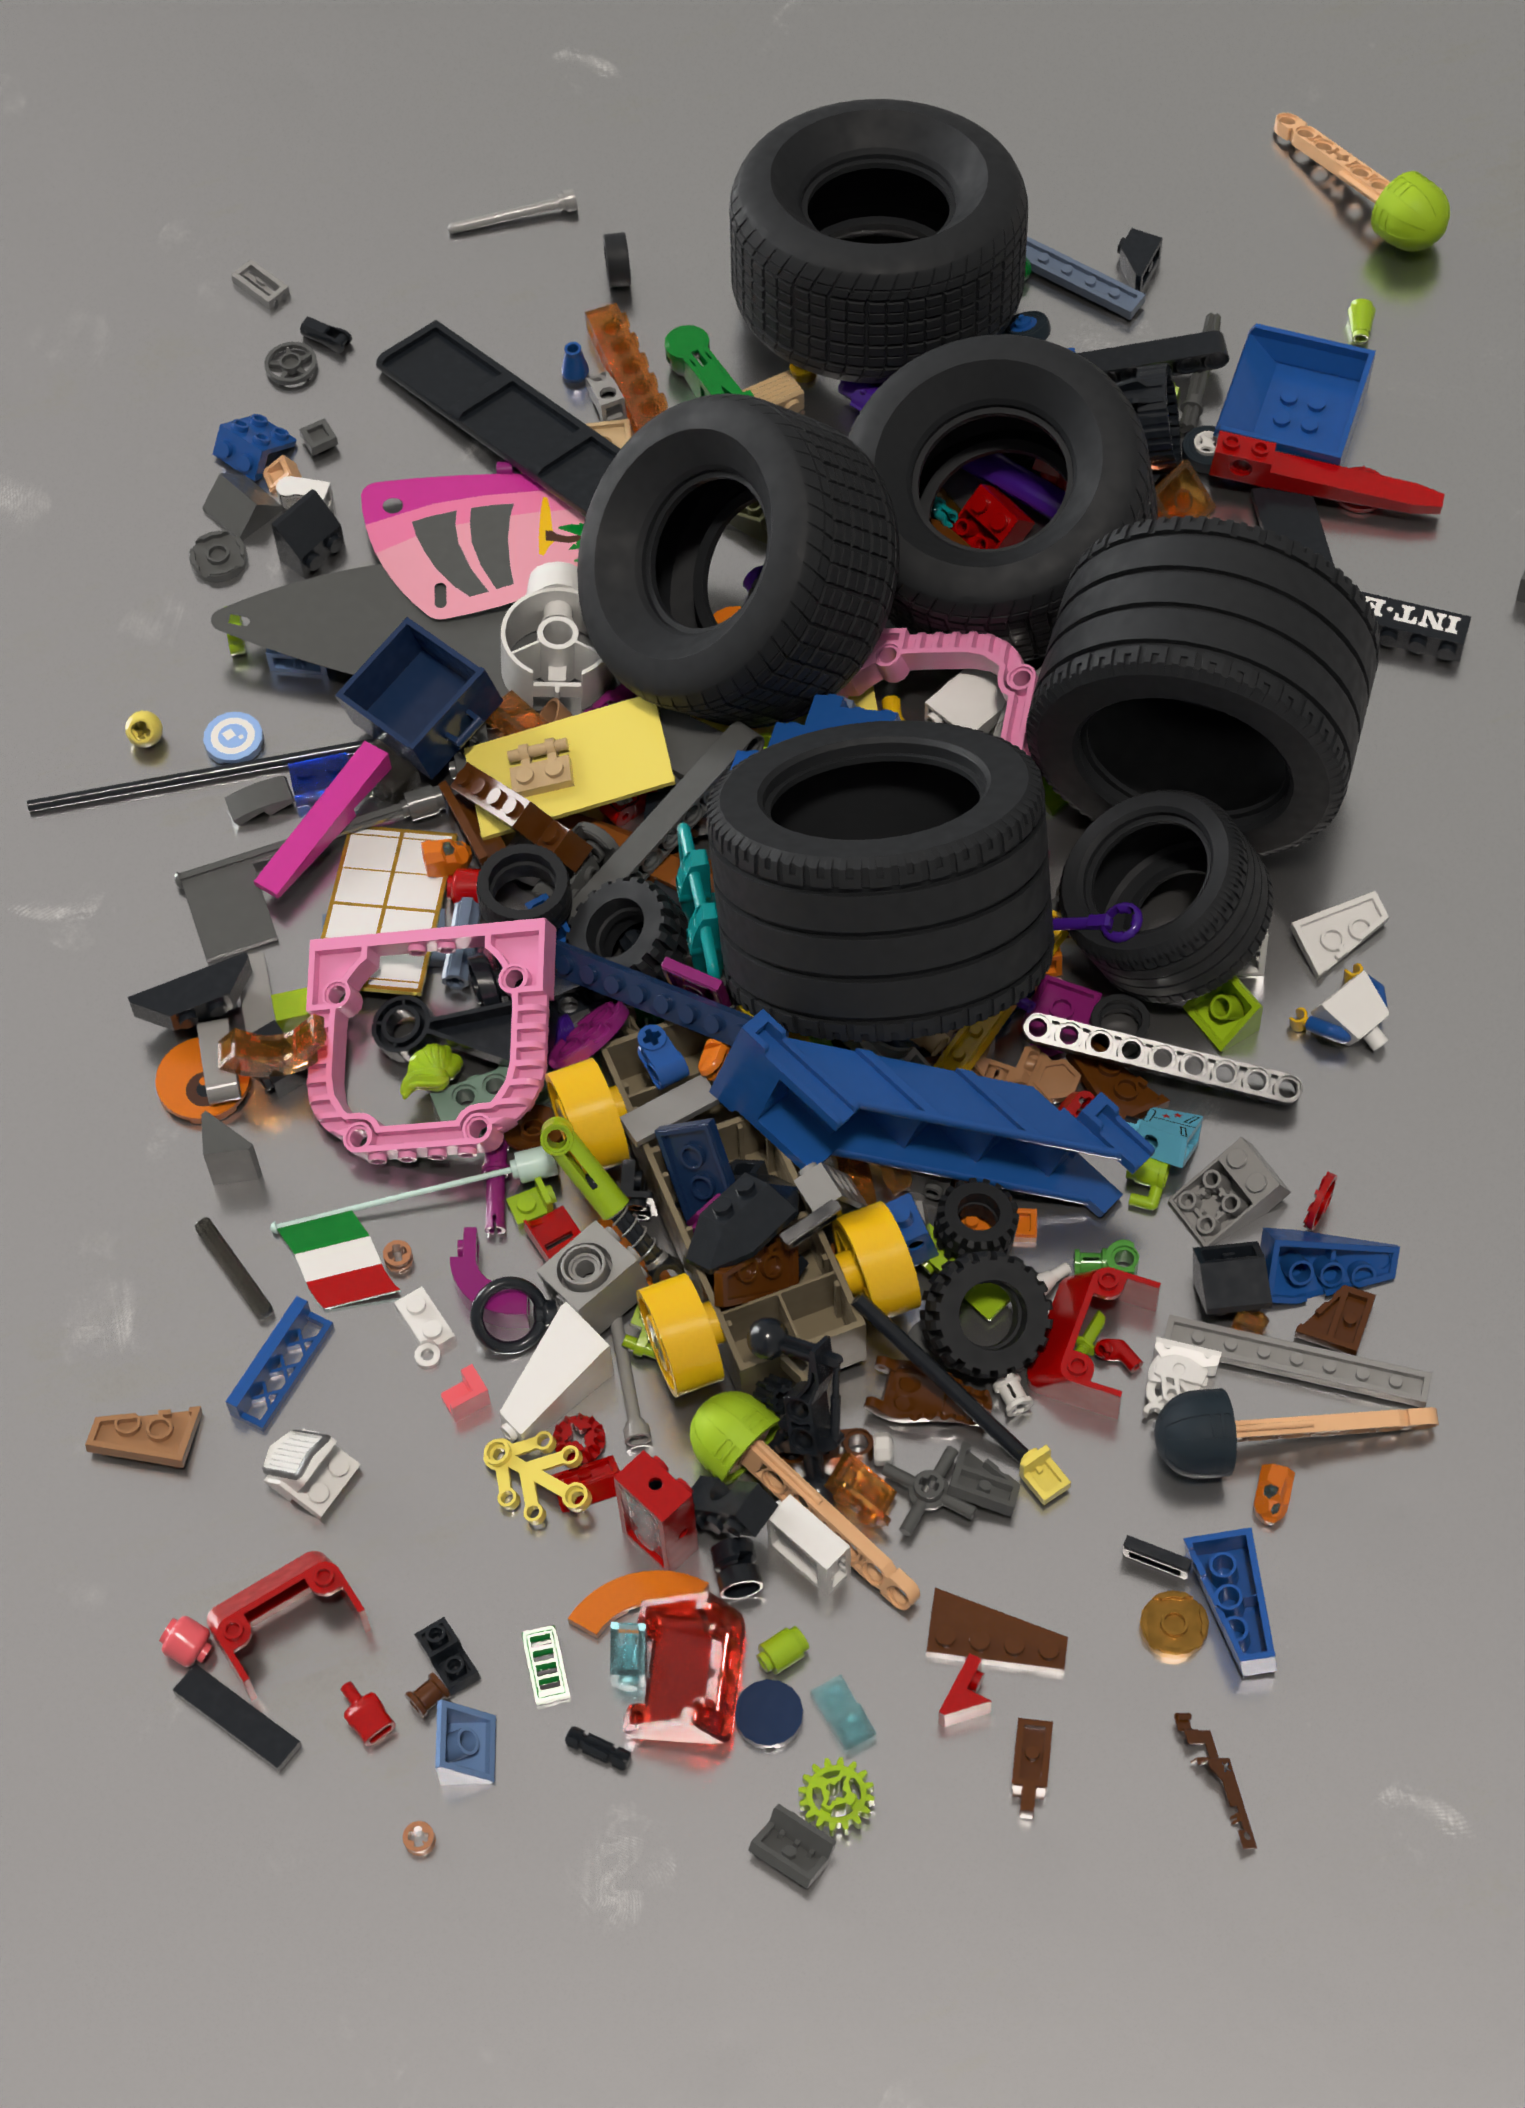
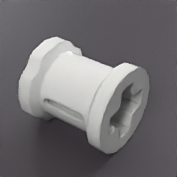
M1009 1373L1007 1377L999 1378L993 1384V1390L1002 1397L1006 1405L1005 1412L1009 1417L1023 1414L1034 1404V1400L1031 1396L1026 1395L1020 1383L1021 1376L1019 1373ZM1012 1391L1014 1392V1394H1015V1396H1016L1015 1398H1014V1397L1012 1396V1394H1011Z

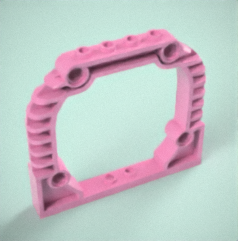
M884 628L876 646L862 668L836 694L846 698L848 696H860L871 686L883 679L891 683L900 682L912 670L978 669L990 671L998 676V687L1007 703L1001 738L1011 742L1012 745L1020 747V750L1026 752V755L1031 757L1027 743L1026 723L1038 676L1032 666L1024 663L1021 655L1009 642L990 633L978 634L977 631H970L967 634H961V632H952L951 634L935 632V634H927L926 632H919L918 634L910 635L907 628Z
M546 918L310 940L306 1012L311 1015V1024L309 1025L310 1042L308 1043L309 1060L307 1061L308 1078L306 1086L308 1087L309 1104L320 1124L329 1133L342 1140L347 1150L362 1160L376 1165L386 1164L387 1160L398 1159L401 1162H416L417 1158L427 1157L431 1160H445L447 1155L474 1158L477 1156V1153L492 1152L499 1148L503 1142L504 1133L518 1125L517 1121L527 1112L531 1111L536 1104L535 1101L544 1087L545 1074L548 1069L549 1001L554 1000L556 927ZM485 947L502 965L503 969L499 973L498 978L499 986L512 998L510 1062L506 1080L491 1102L468 1106L460 1112L454 1121L385 1126L369 1114L352 1113L347 1104L344 1086L348 1020L361 1010L363 998L359 991L370 976L379 969L380 956L399 954L424 956L427 952L432 951L450 954L456 952V949ZM523 978L521 985L515 988L516 982ZM346 994L344 1000L339 1003L340 998ZM487 1127L485 1135L479 1138L481 1130ZM368 1136L366 1143L360 1147L361 1141Z

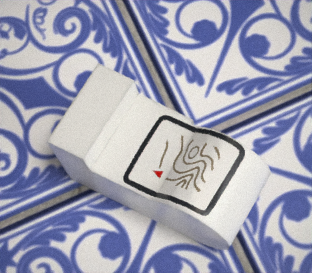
M287 476L280 479L276 484L279 503L285 510L293 506L311 489L317 491L329 509L334 499L330 482Z

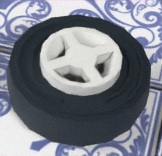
M1215 426L1193 428L1186 434L1182 442V458L1185 464L1194 471L1200 473L1210 472L1218 439L1213 436Z

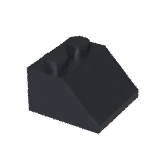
M311 489L271 524L279 560L303 578L311 571L318 569L326 558L332 553L337 552L345 543L341 524L314 489Z

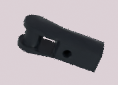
M309 316L306 317L300 327L301 335L324 344L337 353H342L344 345L352 341V336L348 331L327 325Z

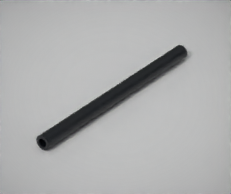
M863 1292L858 1294L851 1302V1305L1020 1464L1021 1458L1029 1449Z

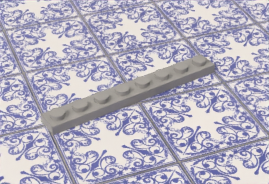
M1170 1314L1164 1335L1165 1339L1222 1352L1221 1363L1417 1407H1426L1432 1373Z

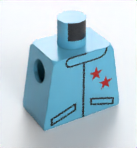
M1153 1107L1143 1119L1127 1115L1125 1121L1154 1147L1155 1152L1150 1158L1183 1168L1199 1144L1203 1116Z

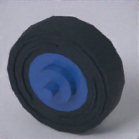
M1027 311L1014 315L1002 334L1046 340L1050 335L1051 326L1045 313Z

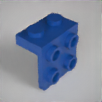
M252 414L248 417L220 424L212 455L253 481L262 479L268 454L294 447L296 438L289 435L287 430L270 423L265 416Z

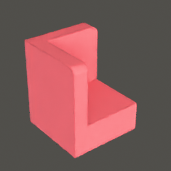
M472 1364L460 1370L463 1382L441 1393V1398L455 1422L491 1404L488 1389Z

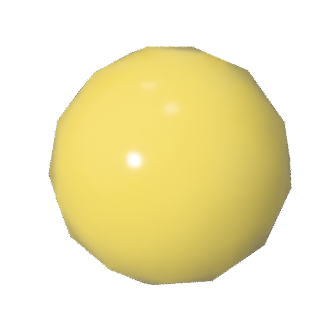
M140 710L134 712L128 718L125 724V733L133 745L139 748H149L159 742L163 734V727L158 716L150 711Z

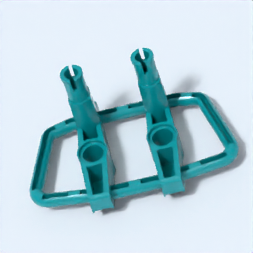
M682 822L677 827L680 866L675 878L678 899L689 924L688 928H686L689 952L696 970L720 979L724 965L715 892L711 893L710 864L707 850H695L690 826Z

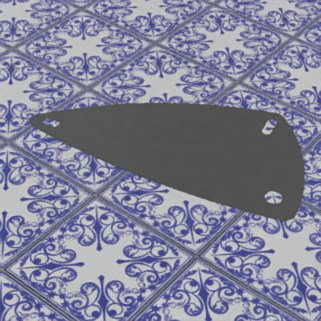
M382 564L343 570L284 585L219 609L211 617L213 627L221 632L303 661L351 675L358 671L403 620L408 617L479 667H483L503 699L499 706L541 711L551 699L555 698L533 697V709L516 700L504 684L501 674V625L505 614L514 603L448 619H433L402 593L387 574ZM438 583L435 585V606L443 608L447 603L446 585ZM231 614L246 617L250 620L247 626L228 622ZM537 631L521 638L512 647L511 652L537 641Z

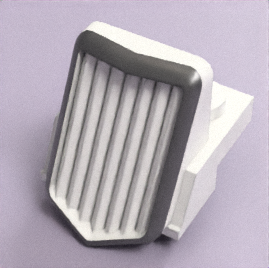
M295 1429L269 1446L262 1468L264 1474L267 1475L263 1482L288 1501L293 1499L316 1518L320 1519L361 1464L335 1445L337 1440L330 1435L305 1429Z

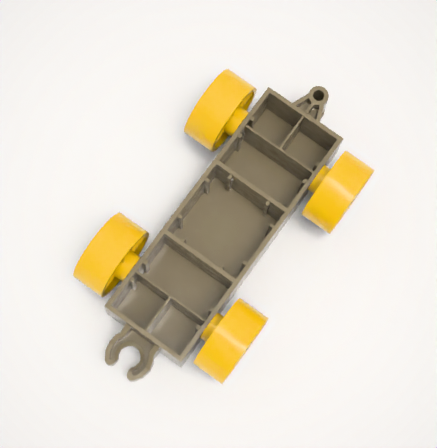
M623 1003L629 1009V1015L618 1030L620 1038L607 1042L599 1049L602 1071L594 1058H589L545 1074V1081L555 1117L566 1118L572 1124L574 1132L605 1170L621 1165L625 1159H630L626 1140L627 1136L641 1170L644 1171L647 1185L654 1194L657 1208L679 1259L684 1265L686 1273L676 1275L636 1291L640 1314L651 1348L673 1396L677 1398L723 1381L724 1368L721 1356L736 1390L752 1396L753 1391L757 1387L755 1384L758 1381H763L764 1377H769L770 1374L792 1381L791 1387L795 1386L799 1381H808L809 1362L785 1354L773 1360H763L750 1351L746 1338L748 1330L756 1320L763 1317L778 1319L786 1326L790 1336L815 1344L825 1335L830 1336L832 1352L843 1357L840 1369L866 1360V1323L863 1316L851 1305V1302L858 1294L863 1292L889 1318L921 1306V1292L915 1267L901 1230L889 1208L884 1202L879 1201L836 1218L832 1222V1232L837 1254L833 1253L823 1229L798 1245V1254L802 1255L809 1264L800 1275L799 1284L745 1304L728 1307L715 1306L714 1274L710 1275L686 1261V1255L693 1237L692 1226H687L682 1209L675 1206L678 1198L657 1138L636 1148L626 1132L624 1133L620 1120L621 1116L701 1075L698 1071V1063L705 1043L710 1037L668 1020L657 1024V1026H660L665 1031L676 1050L682 1054L690 1073L688 1077L659 1090L638 1057L639 1044L637 1038L640 1028L636 1025L637 1016L635 1008ZM742 1005L736 1006L735 1010L753 1016L750 1014V1011L743 1009ZM789 1032L788 1038L810 1042L808 1036ZM720 1102V1104L686 1121L691 1122L714 1118L729 1163L735 1159L765 1160L769 1175H775L796 1186L794 1180L799 1176L792 1161L738 1111L731 1112ZM560 1130L563 1140H565L566 1135ZM569 1150L568 1152L572 1155V1157L576 1160V1162L580 1165V1167H581V1168L584 1170V1172L587 1174L586 1170L582 1167V1165L578 1162V1160L574 1157V1155H573V1154L570 1152V1150ZM801 1192L799 1196V1215L784 1229L793 1226L813 1212ZM830 1380V1383H829L828 1388H827L829 1412H830V1399H831V1395H832V1381H831V1380Z

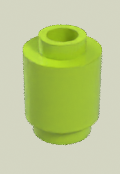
M793 1626L790 1629H782L758 1645L759 1654L756 1655V1658L765 1672L772 1671L775 1675H778L805 1656L804 1653L810 1647L799 1628Z

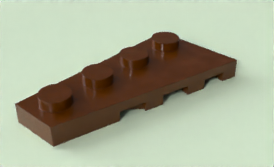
M935 1587L926 1657L965 1662L969 1653L981 1658L982 1664L1064 1674L1067 1636Z

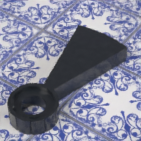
M401 995L386 1001L378 1009L373 1018L371 1032L379 1048L391 1059L398 1062H409L411 1056L424 1048L426 1044L438 1043L449 1045L453 1049L509 1067L512 1001L435 1016L419 998ZM555 999L549 1001L547 1065L548 1056L555 1044L558 1024V1003ZM407 1017L415 1018V1026L409 1035L403 1038L393 1037L395 1025L400 1020Z

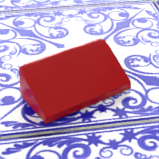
M611 1455L551 1476L567 1485L574 1482L582 1483L591 1492V1504L616 1496L614 1476L620 1470L614 1456ZM556 1495L561 1511L563 1513L571 1511L563 1503L562 1498ZM581 1495L577 1497L575 1500V1504L580 1503L583 1500L584 1496Z

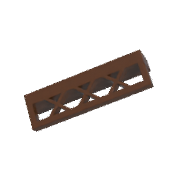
M446 780L438 784L479 863L483 866V863L492 854L502 848H506L501 836L483 841L480 836L475 804L459 793L454 795Z

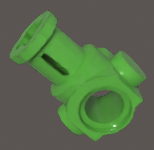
M1117 1240L1108 1248H1102L1101 1253L1081 1252L1080 1249H1074V1275L1104 1267H1111L1137 1275L1139 1254L1134 1248V1242L1130 1240ZM1127 1262L1130 1266L1120 1267L1117 1263Z

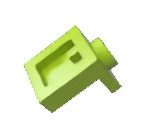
M541 1177L534 1179V1188L506 1198L507 1206L519 1231L524 1229L523 1220L532 1221L554 1210L553 1204L557 1202L555 1193L550 1184L544 1185Z

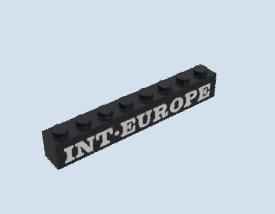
M1360 591L1366 597V602L1370 603L1371 611L1375 614L1381 638L1380 644L1387 647L1409 650L1413 653L1440 657L1443 660L1460 662L1471 616Z

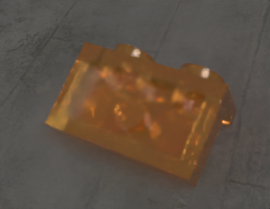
M512 690L502 697L503 702L486 720L491 727L500 729L504 736L549 723Z

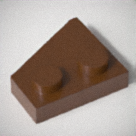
M1343 1285L1333 1294V1298L1330 1301L1324 1302L1315 1310V1314L1304 1324L1301 1323L1297 1326L1294 1337L1356 1356L1376 1295Z

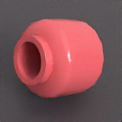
M182 1616L178 1620L173 1618L159 1639V1642L163 1643L162 1653L184 1667L192 1666L196 1660L203 1663L213 1645L208 1643L210 1638L209 1629L188 1616Z

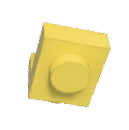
M1044 1445L1039 1450L1033 1448L1021 1458L1019 1476L1043 1506L1071 1488V1481L1051 1458V1449L1048 1445Z

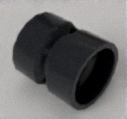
M733 1537L722 1540L712 1546L710 1553L714 1570L719 1572L716 1575L722 1598L729 1600L746 1598L756 1594L763 1588L760 1569L755 1564L757 1556L752 1539L748 1537Z

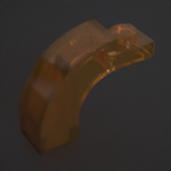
M312 1014L295 1029L279 1035H258L234 1028L218 1041V1069L250 1077L282 1076L307 1069L318 1062V1050L325 1045L324 1017Z

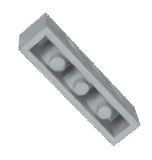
M816 1162L808 1164L799 1171L800 1177L794 1180V1183L813 1212L830 1200H837L842 1207L841 1215L868 1206L848 1174L822 1162L816 1164Z

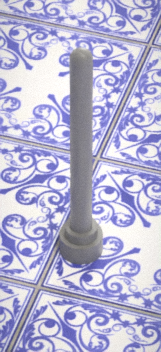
M573 188L563 190L562 194L557 195V198L453 222L448 225V231L451 234L555 209L566 210L567 212L578 210Z
M621 1316L610 1327L628 1418L623 1428L626 1445L636 1447L647 1444L651 1441L652 1437L649 1424L640 1415L628 1348L621 1346L625 1338Z

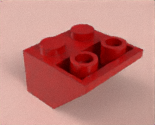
M980 484L959 512L958 520L955 523L952 522L953 527L950 529L972 548L996 549L1022 542L1035 525V522L997 487Z

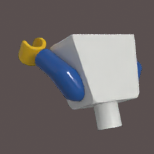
M1360 963L1353 965V973L1349 972L1348 969L1344 970L1343 980L1345 984L1310 1013L1313 1016L1308 1017L1306 1009L1299 1007L1295 1011L1296 1016L1300 1019L1296 1020L1289 1017V1024L1292 1030L1301 1032L1306 1029L1309 1032L1337 1043L1345 1044L1346 1046H1351L1363 1038L1369 1047L1375 1051L1388 1041V1038L1377 1026L1389 1016L1385 987L1367 974Z

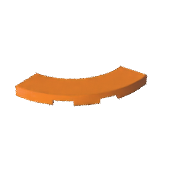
M651 1570L631 1573L607 1582L594 1590L573 1610L568 1617V1623L598 1639L611 1623L629 1613V1610L647 1605L652 1607H669L692 1615L709 1589V1583L700 1578L675 1571Z

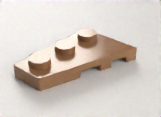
M201 1406L189 1407V1411L171 1413V1409L158 1410V1414L146 1416L129 1413L95 1417L85 1443L86 1450L91 1453L184 1468L202 1416Z

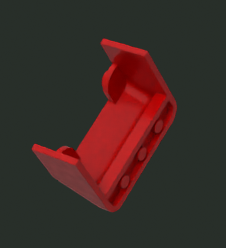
M1111 1267L1065 1277L1060 1282L1052 1303L1053 1310H1050L1048 1314V1319H1053L1052 1329H1046L1045 1337L1049 1338L1045 1348L1039 1347L1036 1351L1039 1357L1033 1363H1030L1027 1371V1384L1029 1388L1039 1395L1118 1420L1123 1391L1092 1382L1094 1374L1092 1359L1084 1353L1073 1350L1092 1296L1105 1300L1116 1299L1156 1312L1161 1283Z
M310 1551L218 1604L208 1613V1629L251 1701L258 1697L250 1678L236 1657L235 1652L249 1643L252 1637V1627L311 1592L318 1596L326 1597L339 1591L365 1633L372 1630L364 1607L344 1575L322 1552Z

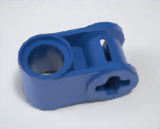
M650 1024L640 1029L637 1038L639 1044L638 1057L659 1090L690 1075L688 1065L682 1054L676 1050L660 1026Z

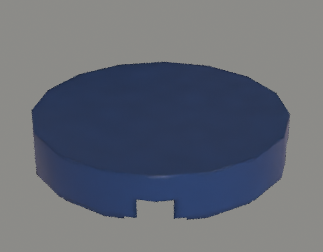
M766 1679L754 1682L745 1688L736 1700L734 1718L737 1731L746 1742L756 1748L766 1749V1747H775L776 1749L784 1747L795 1739L802 1728L804 1710L801 1699L792 1687L781 1681Z

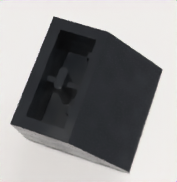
M1258 1241L1193 1248V1283L1207 1315L1222 1316L1230 1312H1258L1261 1309L1272 1308L1265 1256Z

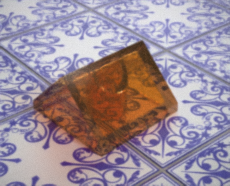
M1188 459L1181 462L1155 486L1157 520L1159 517L1171 519L1172 516L1184 518L1185 515L1198 518L1199 516H1207L1216 508L1215 503Z

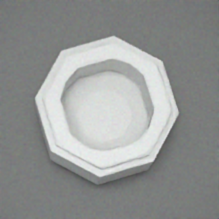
M875 1432L873 1434L874 1465L884 1466L887 1462L891 1464L894 1457L893 1439L889 1432Z

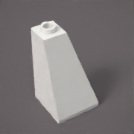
M567 1302L559 1308L499 1412L502 1423L500 1429L504 1436L512 1443L515 1440L519 1442L535 1437L539 1432L546 1431L614 1375L610 1345Z

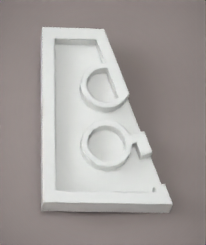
M1373 891L1291 923L1290 929L1316 980H1318L1383 926L1389 916L1377 892Z

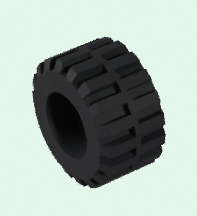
M969 1178L968 1183L960 1180L956 1182L955 1188L950 1186L946 1189L945 1195H942L939 1200L933 1225L934 1238H937L936 1245L939 1250L945 1249V1257L957 1259L958 1255L974 1253L976 1251H996L1006 1253V1255L1009 1253L1018 1227L1019 1214H1017V1203L1011 1202L1012 1195L1009 1191L1002 1192L1003 1186L998 1183L995 1186L990 1185V1180L984 1178L983 1182H977L976 1178ZM966 1216H977L986 1220L992 1228L974 1230L964 1225L960 1219Z

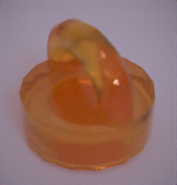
M1240 1311L1235 1315L1232 1328L1244 1331L1240 1327V1325H1243L1255 1331V1334L1263 1335L1270 1321L1260 1311Z

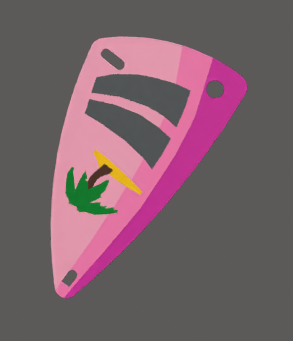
M525 474L454 475L383 481L367 485L361 493L362 512L366 530L379 561L402 593L433 619L442 620L468 615L516 602L526 595L531 572L542 564L559 561L578 566V553L585 517ZM396 498L403 503V508L398 513H388L383 509V503L388 499ZM438 583L446 585L447 603L443 608L435 606V585Z

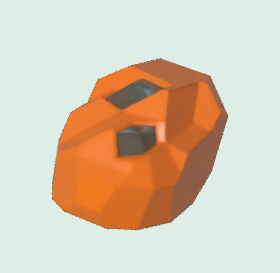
M428 839L421 842L422 855L428 877L439 878L453 875L457 868H468L471 863V846L465 842L453 841L451 839L435 841Z
M1263 1464L1261 1466L1253 1508L1256 1517L1266 1525L1271 1526L1280 1521L1288 1510L1295 1472L1289 1467L1277 1464Z

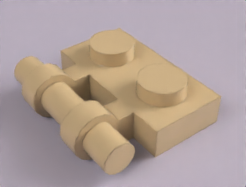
M554 737L544 740V743L529 746L527 743L518 745V749L507 751L510 763L521 760L520 766L510 768L512 790L525 798L573 787L574 778L571 759L568 754L563 756L558 754L559 751L569 749L567 738L557 740ZM547 754L548 759L532 763L533 757Z

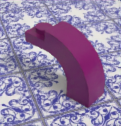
M464 1227L463 1240H458L457 1243L458 1257H450V1267L457 1294L465 1307L471 1312L472 1303L476 1295L491 1280L487 1279L479 1270L480 1241L477 1227ZM503 1290L496 1293L485 1306L483 1313L484 1322L504 1328H530V1298L517 1290Z

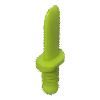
M1100 1310L1096 1312L1082 1336L1078 1335L1075 1351L1088 1356L1095 1354L1093 1344L1105 1324V1316Z

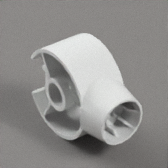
M558 561L537 566L530 574L526 595L518 599L509 608L502 621V679L511 695L531 709H533V697H555L558 699L560 697H580L581 710L599 699L608 690L612 681L613 674L606 667L596 650L579 642V632L588 635L580 608L577 566L571 563ZM537 631V641L511 652L512 647L521 638ZM541 678L545 682H534V680ZM575 678V679H577V680H579V681H581V682H570V681H572V680Z

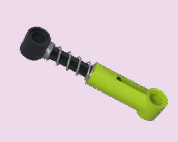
M560 1116L548 1119L543 1124L540 1135L543 1150L552 1155L603 1220L611 1219L614 1222L612 1226L616 1225L623 1233L621 1237L625 1236L631 1243L632 1248H635L641 1259L645 1261V1267L653 1279V1284L663 1281L660 1274L665 1270H673L677 1275L685 1273L682 1261L677 1257L671 1256L664 1249H660L656 1245V1238L650 1237L646 1232L647 1227L641 1226L637 1221L638 1216L628 1210L627 1203L629 1199L574 1132L572 1124L566 1118ZM553 1130H561L565 1133L566 1139L560 1143H555L549 1139L548 1134ZM569 1150H570V1152L574 1155V1157L578 1160V1162L582 1165V1167L586 1170L587 1174H586V1173L584 1172V1170L580 1167V1165L576 1162V1160L572 1157V1155L568 1152Z

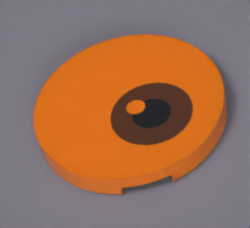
M198 1037L186 1040L175 1046L162 1059L156 1073V1090L164 1108L169 1113L184 1120H189L193 1124H202L201 1114L205 1110L218 1120H222L237 1110L236 1107L243 1101L247 1092L250 1091L252 1080L248 1061L243 1057L242 1051L234 1045L241 1099L209 1105Z

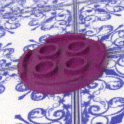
M609 1001L591 1011L577 1022L578 1026L568 1034L566 1042L560 1039L548 1056V1064L555 1071L588 1059L622 1027L629 1015V1009L623 1002L618 1001L615 1005L613 1001Z

